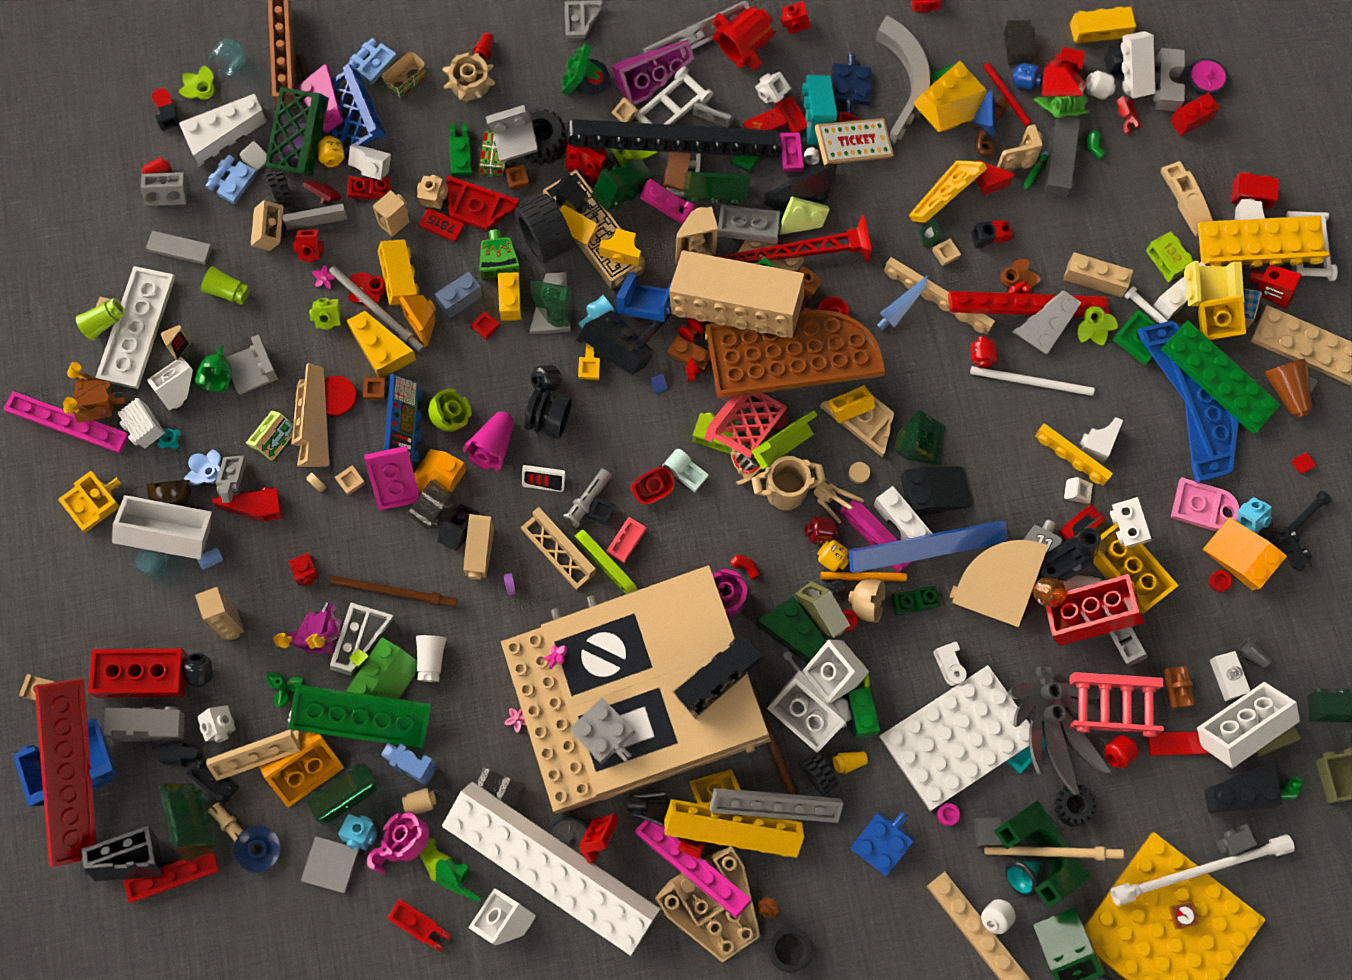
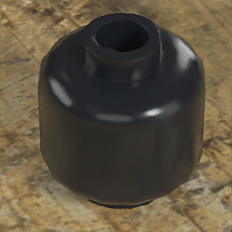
M553 365L538 366L531 374L533 388H543V393L546 390L556 391L562 382L561 372Z
M193 653L184 660L182 667L186 683L194 687H202L211 681L213 668L212 661L208 656H205L203 653Z

